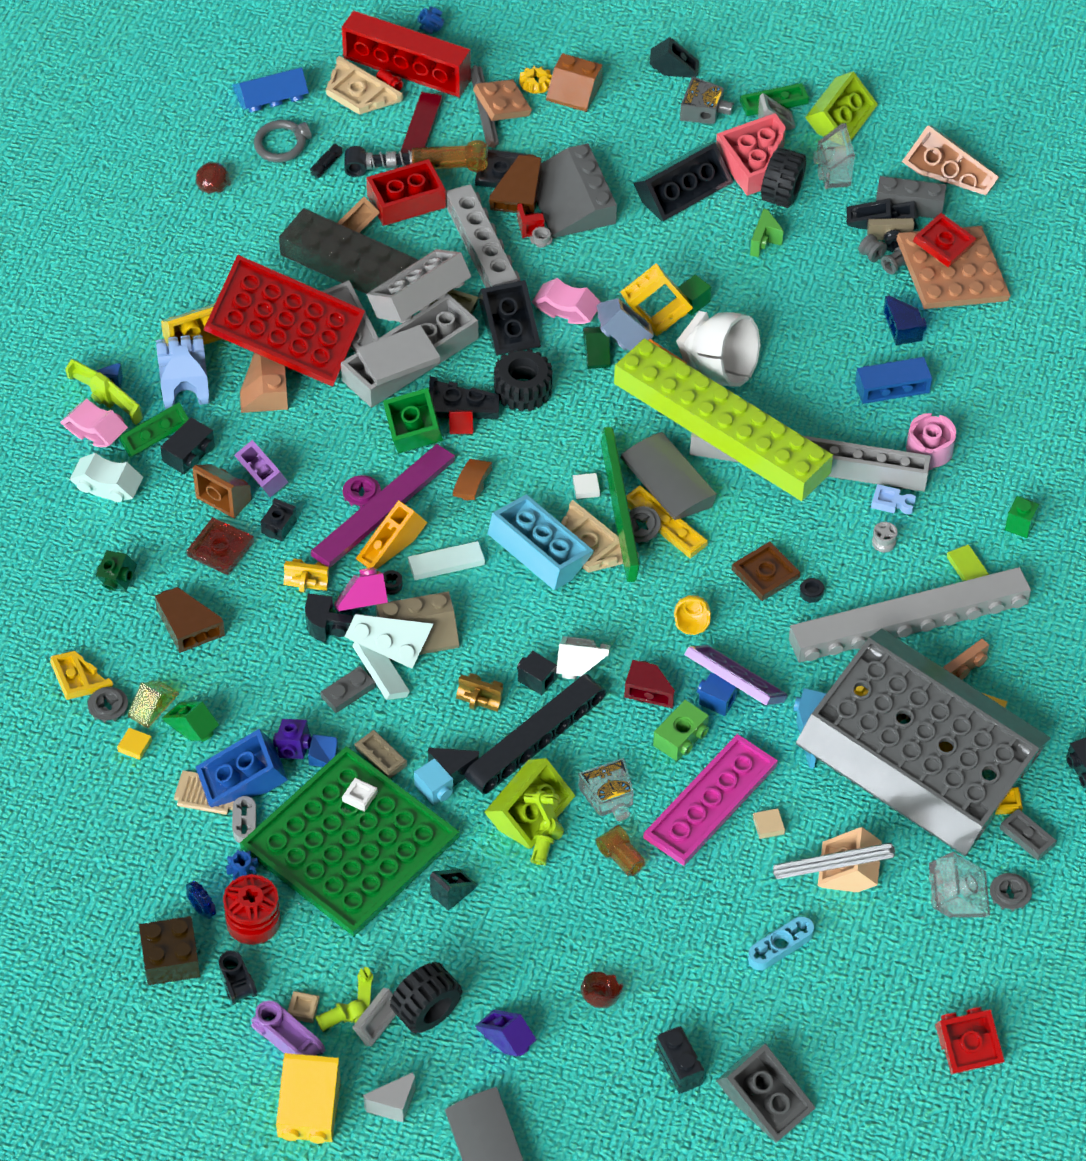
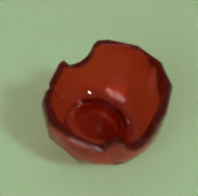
M208 162L203 164L196 172V185L202 192L221 193L226 185L230 186L231 184L229 172L221 163Z
M592 971L584 977L581 984V994L584 1000L594 1008H609L615 1005L623 989V984L617 983L614 974L606 975L603 972Z

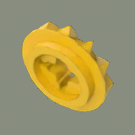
M533 66L532 69L525 68V71L520 73L519 84L527 92L535 94L544 93L549 89L552 75L550 70H544L543 66L540 68Z

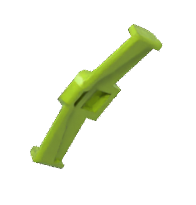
M74 359L70 360L65 368L67 377L70 380L75 378L90 386L91 396L95 402L100 405L103 403L108 408H111L114 404L118 405L131 417V421L135 425L143 419L140 405L108 377Z

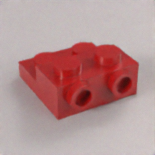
M976 1007L966 1010L967 1015L957 1017L956 1013L940 1016L941 1021L935 1024L941 1049L945 1050L951 1075L1005 1062L991 1009L982 1011V1007Z

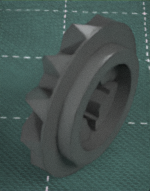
M646 506L631 510L630 518L635 542L638 544L640 542L648 543L653 537L657 538V533L661 529V519L658 513ZM636 521L641 523L646 522L648 530H644L643 528L639 530V526Z
M114 687L100 688L88 700L89 714H92L95 720L100 719L104 723L107 720L116 722L118 717H124V713L128 709L127 696L123 691ZM104 700H106L107 702H109L110 705H112V710L107 709V707H105Z
M1005 873L997 876L992 881L989 895L993 899V904L997 903L1002 910L1007 908L1013 912L1018 908L1023 909L1030 902L1032 891L1029 883L1023 877L1013 873ZM1008 886H1010L1012 893H1015L1013 899L1006 893Z

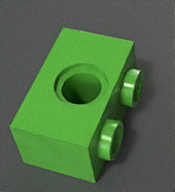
M684 700L654 731L653 746L677 762L683 755L686 756L691 752L694 743L698 739L702 740L709 731V715L687 700Z

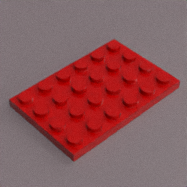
M237 254L207 320L204 331L333 387L341 369V362L345 360L365 310Z

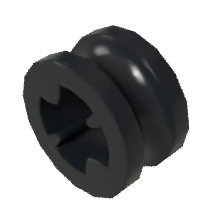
M891 230L885 233L884 243L887 245L886 250L894 252L895 248L899 247L896 238L898 233H902L901 231Z
M394 570L383 573L386 594L395 595L399 593L403 588L402 575Z

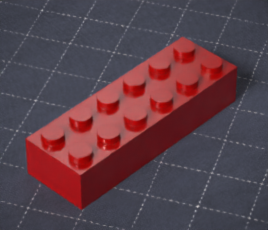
M354 10L342 26L344 59L377 70L385 68L394 76H399L459 98L471 81L470 49Z

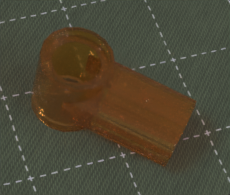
M616 825L596 838V845L599 851L606 858L611 857L627 876H634L645 865V859L631 845L627 833L621 826Z

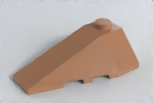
M928 125L902 161L920 175L983 195H987L999 179L998 175L932 125Z
M253 354L240 390L241 413L288 410L284 365L259 354Z

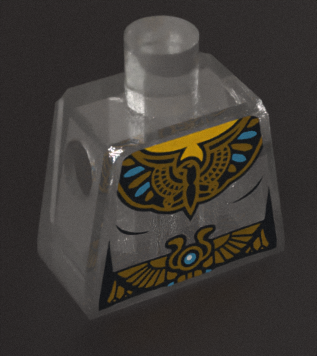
M624 758L579 773L578 788L598 815L604 816L613 813L617 821H623L629 817L628 807L633 805L634 792Z

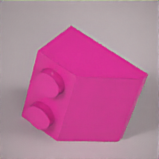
M374 567L360 569V574H356L351 578L336 599L334 607L338 611L388 603L383 573L376 571Z

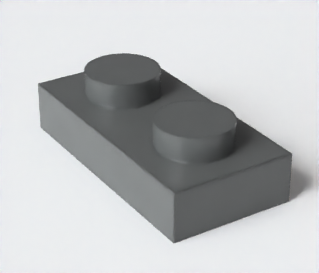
M359 666L320 692L321 698L337 713L374 689L375 681Z
M1019 809L1000 825V830L1038 861L1056 845L1057 840Z

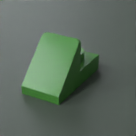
M763 209L751 239L750 256L759 257L761 250L766 249L767 243L782 245L783 229L768 209Z

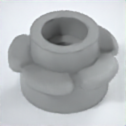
M545 227L535 228L530 241L539 248L546 247L552 243L551 233Z

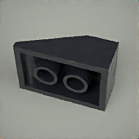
M526 280L482 288L480 290L478 298L482 316L496 356L508 354L511 350L516 352L518 349H523L524 351L541 347Z

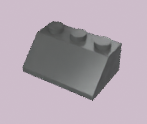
M880 176L876 201L891 199L892 205L915 201L919 217L935 218L943 211L946 184Z

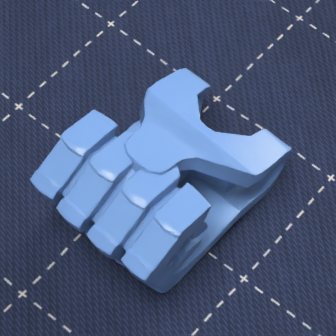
M190 335L180 336L181 341H178V337L173 336L168 338V343H166L165 339L156 340L164 408L174 405L176 395L183 390L194 392L200 405L209 404L208 379L202 335L193 336V340H190Z

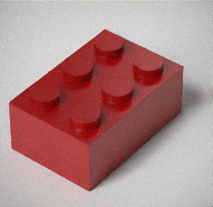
M429 159L366 177L367 196L371 204L380 212L377 216L383 226L446 208L445 188Z

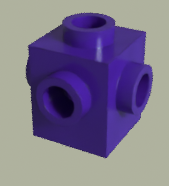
M282 719L279 730L275 732L273 737V745L277 748L280 758L304 759L307 749H310L312 740L307 720Z

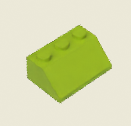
M852 71L836 77L805 118L818 135L846 146L878 104L855 72Z
M547 758L528 760L484 811L500 832L528 849L535 845L536 840H534V836L540 832V824L544 818L536 803H525L524 797H527L525 793L546 791L547 794H558L559 800L557 801L559 803L557 805L551 804L556 817L562 813L576 796Z

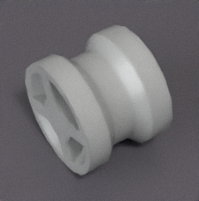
M880 522L874 527L872 546L877 551L884 553L890 552L895 548L898 533L895 525L889 522Z

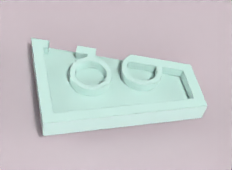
M355 614L345 637L409 668H413L433 623Z

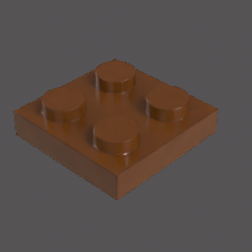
M770 541L732 564V571L761 601L798 580L801 573Z

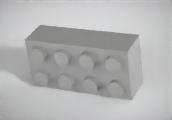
M435 249L367 293V296L377 318L404 323L411 320L412 315L416 312L429 308L430 303L446 297L447 292L463 286L465 284L464 281L469 279L471 274L461 252Z

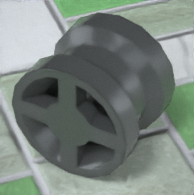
M873 234L867 235L858 247L859 253L867 255L868 259L873 263L880 260L887 249V245L882 241H877V237Z

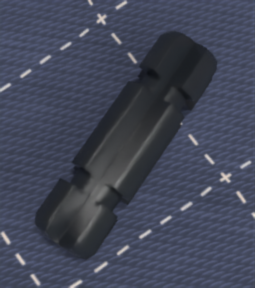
M336 143L333 144L317 160V163L310 168V174L320 178L324 171L342 154V147Z

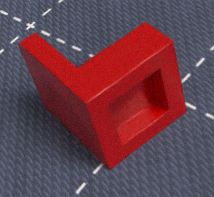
M522 203L517 204V220L522 238L531 237L535 228L544 227L543 213L524 214Z

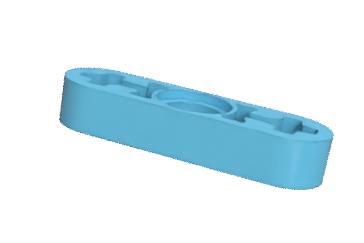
M797 917L752 945L748 955L750 966L756 970H765L808 943L813 937V922L806 917ZM798 927H799L800 929H805V928H806V929H807V930H806V933H804L803 931H799V932L797 933V928H798ZM776 939H785L788 942V946L778 948L775 946L774 941ZM758 953L760 956L765 954V959L763 960L761 957L756 959V954Z

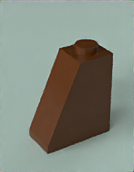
M527 154L519 155L491 193L489 198L490 210L517 213V204L522 203L524 214L535 213L542 170L541 157Z
M176 587L171 590H165L155 595L157 612L179 653L225 636L223 619L180 588Z

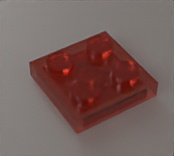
M212 517L186 550L187 557L229 575L254 543V536Z

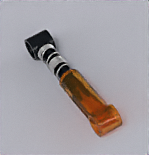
M475 140L463 146L412 148V151L410 152L409 150L408 153H401L399 151L396 154V151H388L386 154L379 152L378 155H373L372 152L367 153L360 146H351L345 151L344 171L348 176L361 177L367 170H372L373 167L377 169L383 166L385 169L398 168V166L410 165L429 159L434 169L468 168L471 171L480 172L488 166V146L483 141Z

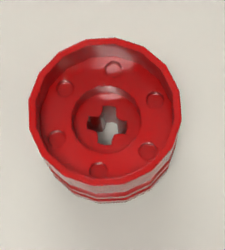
M250 874L240 876L228 885L224 892L223 903L227 931L240 943L249 945L261 944L271 939L279 930L281 922L279 898L274 884L263 876Z

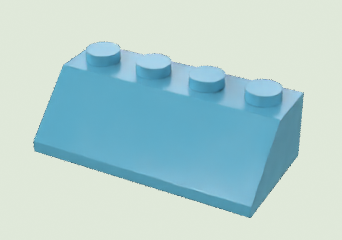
M527 494L492 513L487 534L553 590L570 582L593 554V549Z

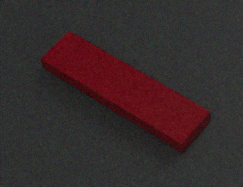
M421 92L401 148V153H408L409 150L410 152L414 150L415 153L425 152L442 103V95Z

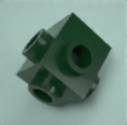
M106 550L102 562L97 568L96 577L103 583L102 586L108 590L116 591V589L127 591L129 583L134 577L137 564L127 554Z

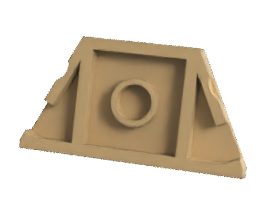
M337 57L335 70L332 71L331 80L326 87L327 96L359 115L403 100V93L344 58Z
M572 500L561 524L594 550L582 568L589 573L623 564L618 536Z

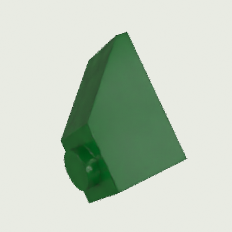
M203 701L179 702L162 717L165 723L189 741L204 742L213 736V730L219 726V723Z

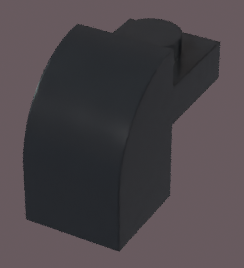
M308 593L305 617L309 634L321 642H326L328 635L345 637L353 615L333 613L332 596Z

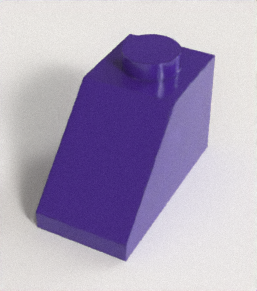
M494 1009L475 1025L481 1034L507 1055L517 1057L524 1055L529 1051L530 1045L537 1040L522 1015Z

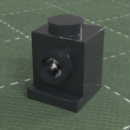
M274 498L272 506L260 521L261 533L269 538H275L283 542L297 522L296 507Z

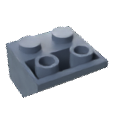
M619 298L600 302L596 306L601 331L607 337L612 336L615 338L623 350L626 351L628 349L631 351L644 338L649 340V338L651 339L654 336L651 324Z

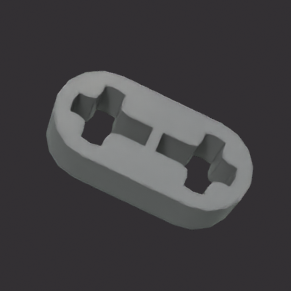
M247 796L239 797L233 802V836L236 842L240 843L256 828V804L252 798ZM246 806L247 815L242 816V807ZM242 825H247V834L241 833Z

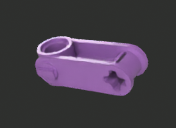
M268 1000L257 1006L255 1016L251 1019V1027L269 1040L281 1052L317 1056L318 1054L322 1055L326 1051L323 1043L277 1002ZM266 1017H273V1018H275V1019H273V1020H271V1021H266V1020H264V1018H266Z

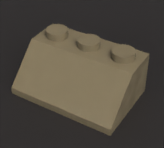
M449 591L376 605L377 617L433 623L419 655L459 648L455 614Z

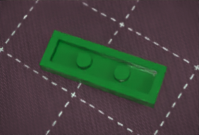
M802 83L740 95V103L746 116L758 114L759 98L762 93L785 108L809 104V96Z
M180 402L123 433L118 438L128 456L132 457L176 432L189 418Z

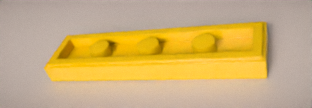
M641 485L626 495L629 509L633 510L641 506L654 509L661 519V529L658 533L690 559L707 546L708 540L682 519L674 520L656 498Z

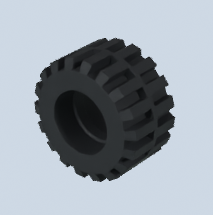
M778 147L774 151L762 182L761 198L763 201L789 208L794 203L805 174V154Z
M518 349L516 352L511 350L508 352V355L503 354L500 360H497L496 367H494V393L499 395L501 404L504 406L509 405V409L514 410L516 408L519 411H524V409L531 411L534 410V407L540 408L542 402L546 403L552 394L553 370L551 363H548V359L545 356L542 357L540 352L534 353L531 349H527V351ZM518 379H528V381H519Z
M432 962L414 970L399 984L391 997L390 1008L411 1032L422 1033L437 1026L451 1014L460 1001L463 990L461 985L441 963Z

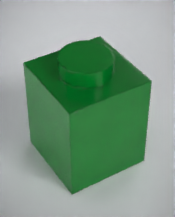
M693 275L678 287L693 307L688 312L691 316L710 302L711 286L697 275Z
M1016 496L1008 512L1005 531L1028 538L1036 522L1039 504Z

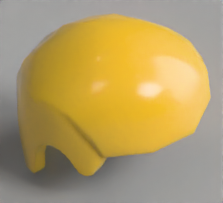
M694 595L681 598L674 610L676 627L689 635H697L704 632L709 626L711 619V610L708 602L704 598Z

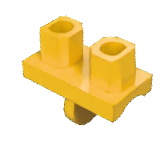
M302 559L285 561L284 585L299 587V591L304 593L307 588L327 591L329 567L320 562L314 565L306 564Z

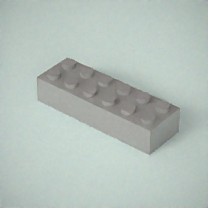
M447 294L446 297L436 301L426 310L414 315L411 320L400 324L377 339L380 340L421 325L440 355L439 363L376 385L361 359L355 353L341 362L342 381L372 408L477 340L478 320Z

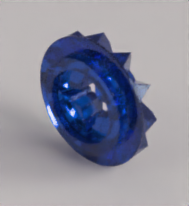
M194 880L186 884V895L195 911L207 919H211L216 915L215 904L203 886Z

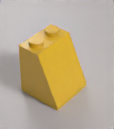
M284 1053L276 1123L278 1137L288 1141H296L297 1139L310 1140L317 1144L332 1142L341 1086L339 1058Z

